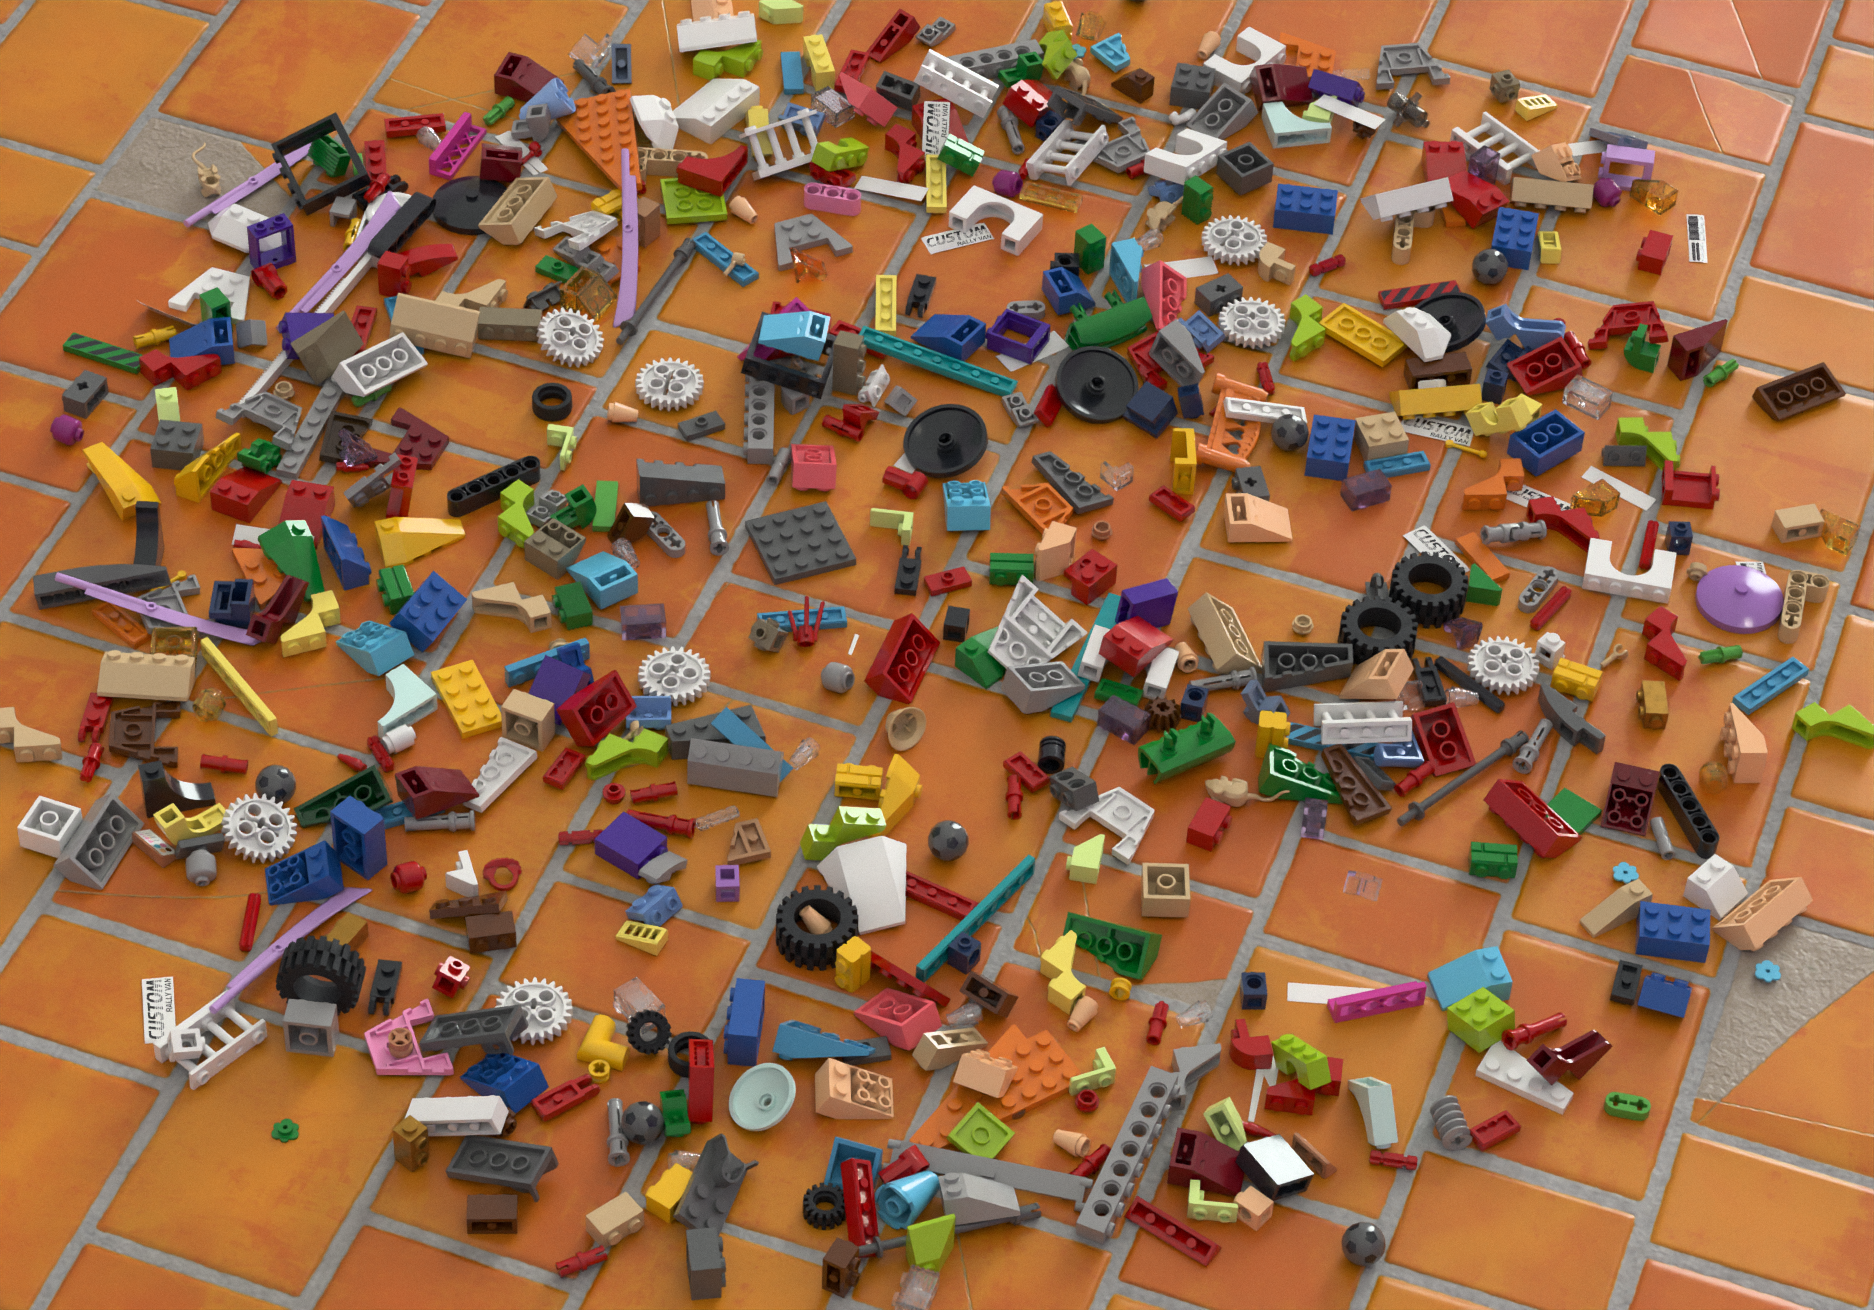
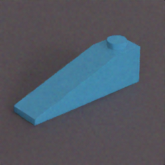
M792 1019L779 1024L772 1051L779 1053V1057L782 1059L793 1060V1058L869 1056L875 1053L876 1048L850 1039H844V1042L840 1041L838 1034L820 1033L821 1028Z

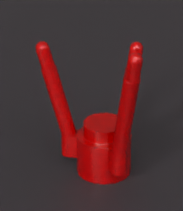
M805 596L804 625L800 626L798 631L792 611L788 610L793 641H797L798 646L811 647L814 645V642L818 641V630L824 610V601L820 603L814 630H812V626H809V596Z

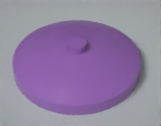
M1740 565L1722 566L1709 571L1699 581L1695 595L1697 608L1708 622L1722 630L1738 634L1757 633L1773 626L1780 618L1784 602L1781 589L1772 578L1759 570Z

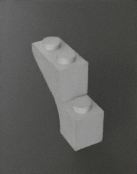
M1220 1043L1173 1049V1074L1178 1075V1086L1181 1088L1177 1099H1172L1170 1103L1171 1111L1185 1109V1089L1219 1066Z

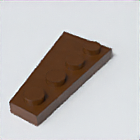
M1336 744L1322 750L1321 757L1354 826L1390 813L1392 807L1342 744Z

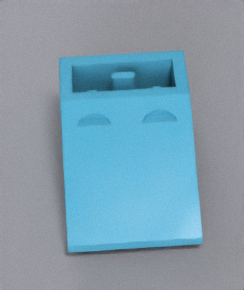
M812 311L764 315L758 343L819 361L826 341L830 317Z
M972 480L969 483H960L959 481L943 483L947 531L990 530L991 505L985 482Z
M602 551L566 568L567 572L576 582H581L583 590L600 610L638 593V574L625 560Z
M373 621L363 622L358 629L343 634L342 638L336 641V645L366 672L377 676L414 656L405 631Z

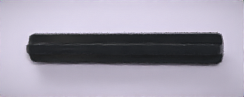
M1443 656L1435 660L1434 667L1493 711L1500 713L1504 710L1505 702Z

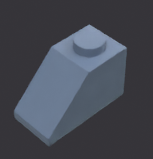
M611 44L612 84L632 83L631 44Z

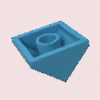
M835 1137L824 1185L828 1186V1183H833L834 1188L838 1185L843 1190L840 1165L850 1158L871 1161L873 1187L875 1189L879 1179L878 1172L882 1170L883 1149Z

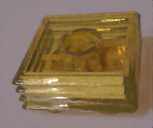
M197 627L152 628L150 654L163 653L168 656L183 654L188 657H195L196 668L198 648Z

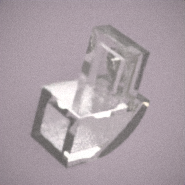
M584 34L568 55L575 61L583 59L590 68H597L602 65L609 55L608 51L611 48L609 44L613 38L606 34L596 43L587 34Z

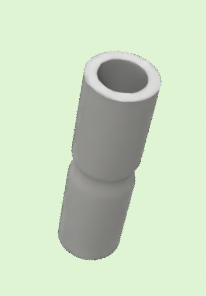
M784 447L779 449L767 477L769 484L777 485L791 455L789 449Z
M1655 817L1651 819L1650 825L1657 840L1661 857L1664 860H1670L1675 856L1671 840L1668 837L1663 818Z

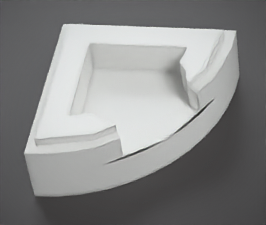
M1444 379L1418 382V389L1446 387V380Z

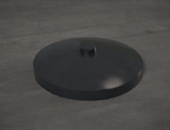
M466 176L453 179L442 185L435 192L433 198L436 199V207L433 211V216L439 225L451 232L462 235L486 234L478 225L507 188L496 180L479 179L480 176Z
M1440 293L1421 301L1414 307L1430 314L1451 333V339L1445 353L1456 351L1472 343L1482 333L1486 325V314L1482 303L1476 297L1467 293Z
M1087 346L1072 351L1062 360L1055 376V389L1060 402L1072 415L1086 422L1105 424L1117 421L1123 417V414L1127 411L1126 405L1138 392V379L1130 363L1117 352L1104 347Z
M943 404L927 409L910 423L904 435L903 447L908 462L916 471L929 477L948 478L968 471L979 462L988 445V433L981 416L971 408L959 404Z

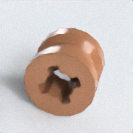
M402 1027L391 1030L388 1035L390 1054L395 1058H406L413 1051L412 1033Z

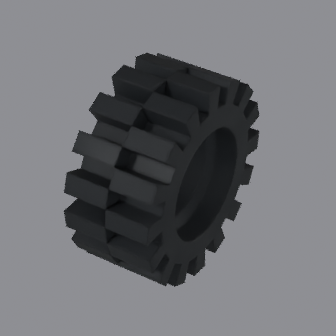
M645 1009L643 1012H636L634 1017L631 1016L630 1023L626 1025L628 1028L626 1031L628 1042L634 1049L650 1055V1053L657 1054L659 1050L663 1051L665 1049L664 1046L669 1044L670 1041L668 1039L672 1035L670 1032L671 1025L667 1022L666 1017L654 1010ZM646 1023H653L657 1027V1036L651 1041H644L640 1036V1029Z
M823 1182L820 1183V1187H817L815 1184L812 1186V1190L808 1188L803 1197V1217L805 1220L807 1219V1223L809 1225L814 1223V1228L816 1229L820 1225L822 1230H826V1226H829L831 1230L835 1229V1224L839 1227L842 1221H845L843 1190L840 1191L838 1185L833 1188V1183H828V1186H824ZM828 1202L835 1207L830 1210H820L816 1205Z

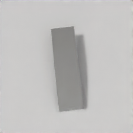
M566 236L553 248V251L568 263L580 268L581 272L603 284H606L619 272L616 265L605 261L601 254L591 251L588 246L581 251L570 248L568 239H571V237Z

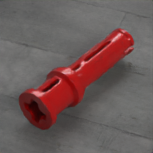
M628 809L626 812L651 828L667 831L669 835H674V833L682 834L692 839L695 833L696 818L689 820L678 818L674 814L668 817Z
M1559 1012L1530 1025L1522 1023L1517 1029L1504 1030L1502 1042L1508 1050H1515L1518 1048V1045L1532 1043L1535 1037L1565 1027L1567 1019L1559 1022V1019L1565 1017L1563 1013Z

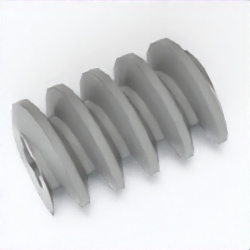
M1447 1095L1437 1099L1430 1107V1114L1433 1117L1444 1148L1452 1151L1465 1148L1471 1143L1473 1137L1469 1135L1470 1129L1467 1127V1122L1464 1119V1114L1458 1104L1457 1097Z

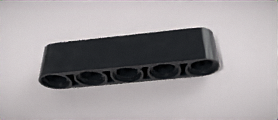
M415 192L370 241L368 254L380 259L385 251L397 253L433 213L436 207V199L420 192Z
M535 456L523 457L451 489L447 493L449 515L461 517L500 500V492L518 479L528 486L536 484L541 478L539 458Z
M1674 764L1662 765L1657 782L1659 792L1696 854L1703 859L1711 858L1716 854L1720 838L1718 832L1680 769Z

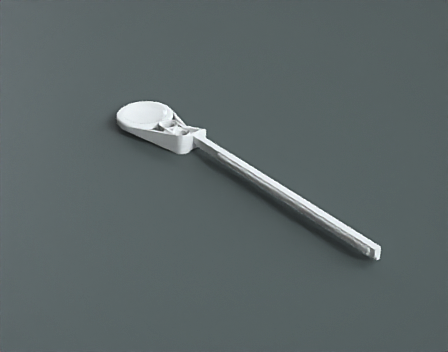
M393 192L401 207L411 197L409 194ZM387 193L377 196L372 203L368 204L356 238L366 227V222L369 223ZM367 249L357 260L358 264L346 278H342V281L336 285L337 288L330 292L331 295L325 299V302L319 306L315 313H333L371 267L377 268V262L380 259L369 255ZM280 351L276 359L270 363V366L266 368L262 376L256 380V383L252 385V388L248 390L246 395H243L244 398L241 397L242 400H239L237 404H242L246 398L267 391L293 359H287L286 352Z

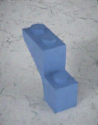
M1507 304L1488 310L1485 322L1497 341L1510 338L1516 334L1524 348L1529 346L1533 350L1561 336L1564 339L1566 329L1562 321L1522 318L1513 313Z

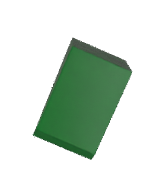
M1475 563L1472 564L1466 602L1492 606L1500 605L1502 588Z

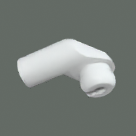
M1190 108L1181 115L1174 111L1169 115V120L1172 121L1171 124L1179 125L1188 122L1197 112L1193 108Z

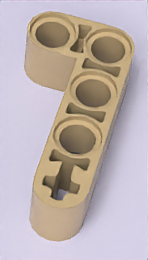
M638 147L641 179L645 183L647 175L678 177L676 173L677 166L680 162L682 163L686 156L708 159L707 154L701 151Z
M1435 205L1430 206L1429 211L1417 213V210L1410 211L1411 215L1399 218V214H1396L1391 256L1395 264L1404 265L1409 262L1413 227H1431L1434 221Z
M1793 570L1789 573L1778 629V639L1786 644L1796 642L1802 620L1804 601L1814 603L1825 601L1830 584L1828 577L1802 570Z

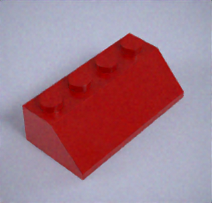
M913 613L895 620L864 682L880 697L910 704L940 645L939 640Z
M1498 779L1483 800L1489 805V810L1504 819L1503 823L1508 828L1515 830L1519 834L1518 837L1523 842L1530 844L1534 848V853L1541 858H1556L1582 839L1570 825L1523 781Z

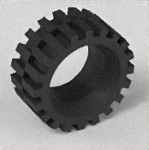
M1427 551L1421 552V556L1412 553L1410 554V559L1405 556L1401 559V563H1396L1395 569L1392 572L1389 597L1392 598V603L1402 602L1403 609L1409 607L1411 609L1410 615L1414 614L1416 622L1424 624L1423 628L1429 629L1430 625H1434L1436 629L1441 628L1442 623L1446 626L1450 625L1452 619L1456 621L1459 619V615H1462L1468 589V576L1465 575L1463 567L1458 569L1459 563L1456 560L1451 563L1449 562V556L1444 555L1441 558L1439 553L1433 552V556H1430ZM1429 582L1445 588L1446 591L1439 594H1426L1416 590L1411 584Z
M1369 596L1363 597L1362 602L1356 599L1353 601L1352 606L1348 605L1345 608V612L1343 611L1341 615L1338 644H1352L1353 665H1359L1385 649H1405L1411 660L1414 654L1418 622H1416L1415 615H1410L1411 609L1409 607L1403 609V603L1400 601L1392 603V598L1386 597V600H1380V596H1374V600H1370ZM1377 626L1386 628L1396 635L1388 639H1375L1367 636L1360 629Z
M814 885V890H809L808 886L802 887L801 893L794 890L791 892V899L785 896L782 899V905L779 904L777 908L776 945L779 946L780 954H785V960L789 963L795 960L796 967L801 968L804 964L807 965V970L813 971L814 966H819L820 971L826 970V965H831L832 969L836 968L837 949L843 944H847V941L852 937H858L856 905L852 906V899L850 897L844 899L842 891L839 890L836 894L833 893L832 887L827 886L826 890H821V885ZM810 905L823 917L836 922L838 926L829 933L815 935L804 932L796 923L802 920V917L799 915L800 911Z
M308 936L306 941L303 937L297 938L296 943L290 942L288 948L286 947L276 978V989L280 991L279 995L282 999L287 998V1004L289 999L337 1004L338 1016L341 1011L346 1014L350 1008L353 1009L359 999L366 972L363 958H359V953L356 950L351 952L350 945L346 943L343 946L339 945L340 940L333 939L331 942L327 941L326 936H320V940L315 939V936ZM309 975L322 976L331 981L318 980Z

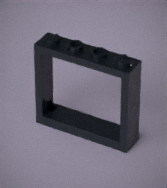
M336 112L271 144L275 151L272 156L276 164L281 163L282 167L279 170L284 180L289 179L290 183L287 186L292 195L296 193L298 198L295 199L299 210L304 209L307 216L334 203L337 196L346 197L370 185L372 182ZM337 130L359 174L306 200L284 156Z
M762 312L741 373L821 399L833 366V346L837 336L827 333L821 354L829 357L822 377L818 378L753 356L758 344L764 315H771Z

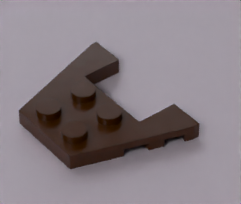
M157 701L153 702V706L144 708L135 706L111 712L109 752L148 762L161 760L164 766L178 768V747H155L156 718H180L181 701L166 703Z

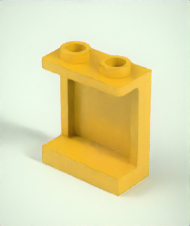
M1173 428L1170 461L1174 462L1172 491L1176 494L1193 495L1197 465L1194 428Z

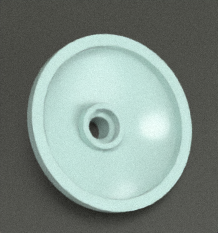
M763 1063L747 1070L736 1081L730 1093L729 1111L733 1120L740 1127L749 1131L766 1130L780 1122L789 1112L794 1102L796 1087L792 1075L783 1066L775 1063Z

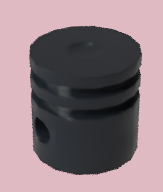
M1047 736L1040 741L1038 767L1044 773L1056 774L1064 769L1066 743L1063 739L1057 736Z

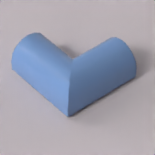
M1413 731L1412 741L1392 742V744L1377 743L1374 750V762L1378 767L1418 768L1424 762Z

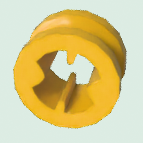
M1114 978L1110 984V996L1117 1000L1128 999L1132 984L1125 978Z
M599 1059L589 1064V1075L592 1077L593 1083L603 1084L609 1080L610 1065L608 1062Z

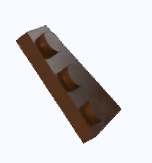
M507 890L450 901L449 899L438 900L429 910L430 919L500 913L508 900Z

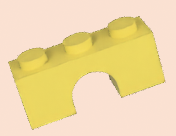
M823 35L804 36L803 57L807 67H811V80L815 91L834 89L835 69Z
M1523 397L1507 399L1497 408H1495L1493 402L1477 404L1465 413L1475 436L1484 435L1485 437L1496 432L1504 434L1510 430L1515 432L1521 431L1533 419Z

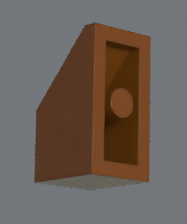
M1139 68L1122 75L1112 82L1111 86L1141 104L1153 95L1155 77Z
M624 503L607 537L616 550H621L646 535L655 517L646 504Z

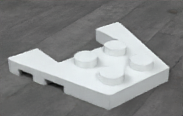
M592 210L569 217L570 221L551 222V227L544 229L541 228V225L534 227V232L536 236L544 239L562 231L569 233L571 236H575L568 239L569 247L581 251L617 227L618 223L617 218Z
M211 267L168 301L169 308L186 312L194 299H199L200 294L218 287L230 301L232 324L245 321L250 277Z
M1117 787L1098 795L1099 802L1078 811L1072 809L1070 811L1063 810L1059 813V820L1074 830L1087 818L1091 817L1122 837L1123 839L1112 848V855L1128 865L1154 817L1155 810L1121 787Z

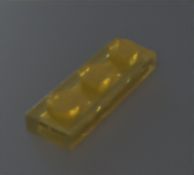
M1025 181L1019 200L1077 213L1083 201V195Z

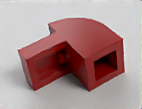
M1245 1018L1235 1019L1234 1029L1231 1030L1230 1058L1236 1065L1247 1070L1271 1069L1273 1050L1269 1035L1250 1037Z

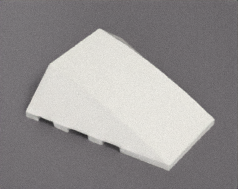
M1021 575L988 649V653L1006 669L1008 666L1047 663L1088 633L1073 619L1064 623L1034 595L1039 589L1023 575Z
M878 836L837 846L817 865L818 871L825 878L827 885L833 888V892L836 894L839 890L842 891L844 899L850 897L852 899V906L856 905L858 933L860 935L905 924L907 844L884 836Z

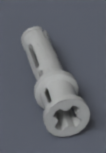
M1003 105L997 111V115L1001 119V127L1007 132L1013 153L1021 154L1024 152L1025 147L1017 128L1018 119L1012 111Z
M710 500L706 503L710 527L708 532V539L711 542L710 551L712 554L720 556L729 551V544L726 541L727 532L722 527L719 502L713 500L714 506H712V501Z
M1249 667L1248 670L1243 671L1231 670L1227 675L1191 680L1189 684L1209 689V691L1229 687L1237 690L1241 686H1246L1250 680H1258L1255 668Z
M1541 719L1528 743L1520 748L1519 756L1512 763L1514 769L1519 773L1527 774L1532 770L1533 762L1539 758V749L1553 727L1550 720Z
M470 810L469 813H455V811H451L448 815L427 816L417 820L414 817L404 818L405 832L449 829L452 832H456V829H471V831H475L474 810Z
M613 1098L607 1103L610 1136L607 1138V1146L610 1149L608 1162L612 1166L620 1167L630 1161V1155L627 1152L629 1140L623 1134L621 1128L623 1102L621 1099Z

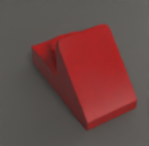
M844 404L842 408L843 420L863 430L868 420H877L879 414L878 411L863 404Z

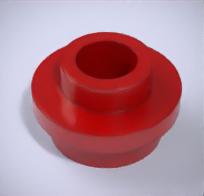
M610 783L603 788L602 794L608 803L618 804L625 797V788L621 784Z
M1084 1089L1076 1096L1075 1105L1082 1112H1093L1099 1106V1098L1093 1090Z

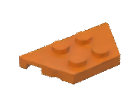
M603 235L590 244L591 251L601 254L605 261L616 265L619 269V272L606 284H603L605 290L611 288L612 283L621 279L622 237ZM638 259V272H640L641 264Z
M1049 483L1021 485V489L1009 490L1008 486L1002 487L1001 494L1042 535L1045 528L1048 529L1052 521L1066 524L1073 514V507Z
M232 548V555L244 579H253L255 601L259 609H265L266 603L273 598L287 575L277 570L278 565L273 559L268 560L262 549Z

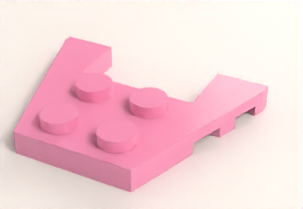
M424 999L414 1009L408 1008L404 1010L403 1015L394 1020L388 1019L364 1033L377 1075L454 1074L448 1052L423 1058L416 1041L412 1026L430 1022L434 1019L429 999ZM395 1028H406L412 1033L413 1051L406 1058H395L389 1052L388 1035Z

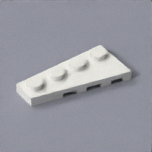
M500 737L497 748L493 749L489 755V761L480 769L478 779H474L472 782L473 787L479 793V797L464 802L463 805L482 813L538 758L535 750Z
M1502 1041L1490 1047L1478 1066L1475 1076L1561 1115L1564 1114L1573 1098L1574 1093L1558 1081L1551 1086L1526 1061V1058L1514 1050H1508Z

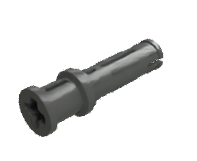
M577 59L573 63L575 65L573 68L590 84L591 90L594 93L607 94L616 92L615 88L608 85L605 78L599 77L583 59Z

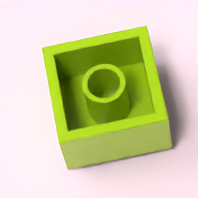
M1482 987L1447 1007L1448 1030L1480 1053L1502 1040L1504 1030L1515 1029V1010Z

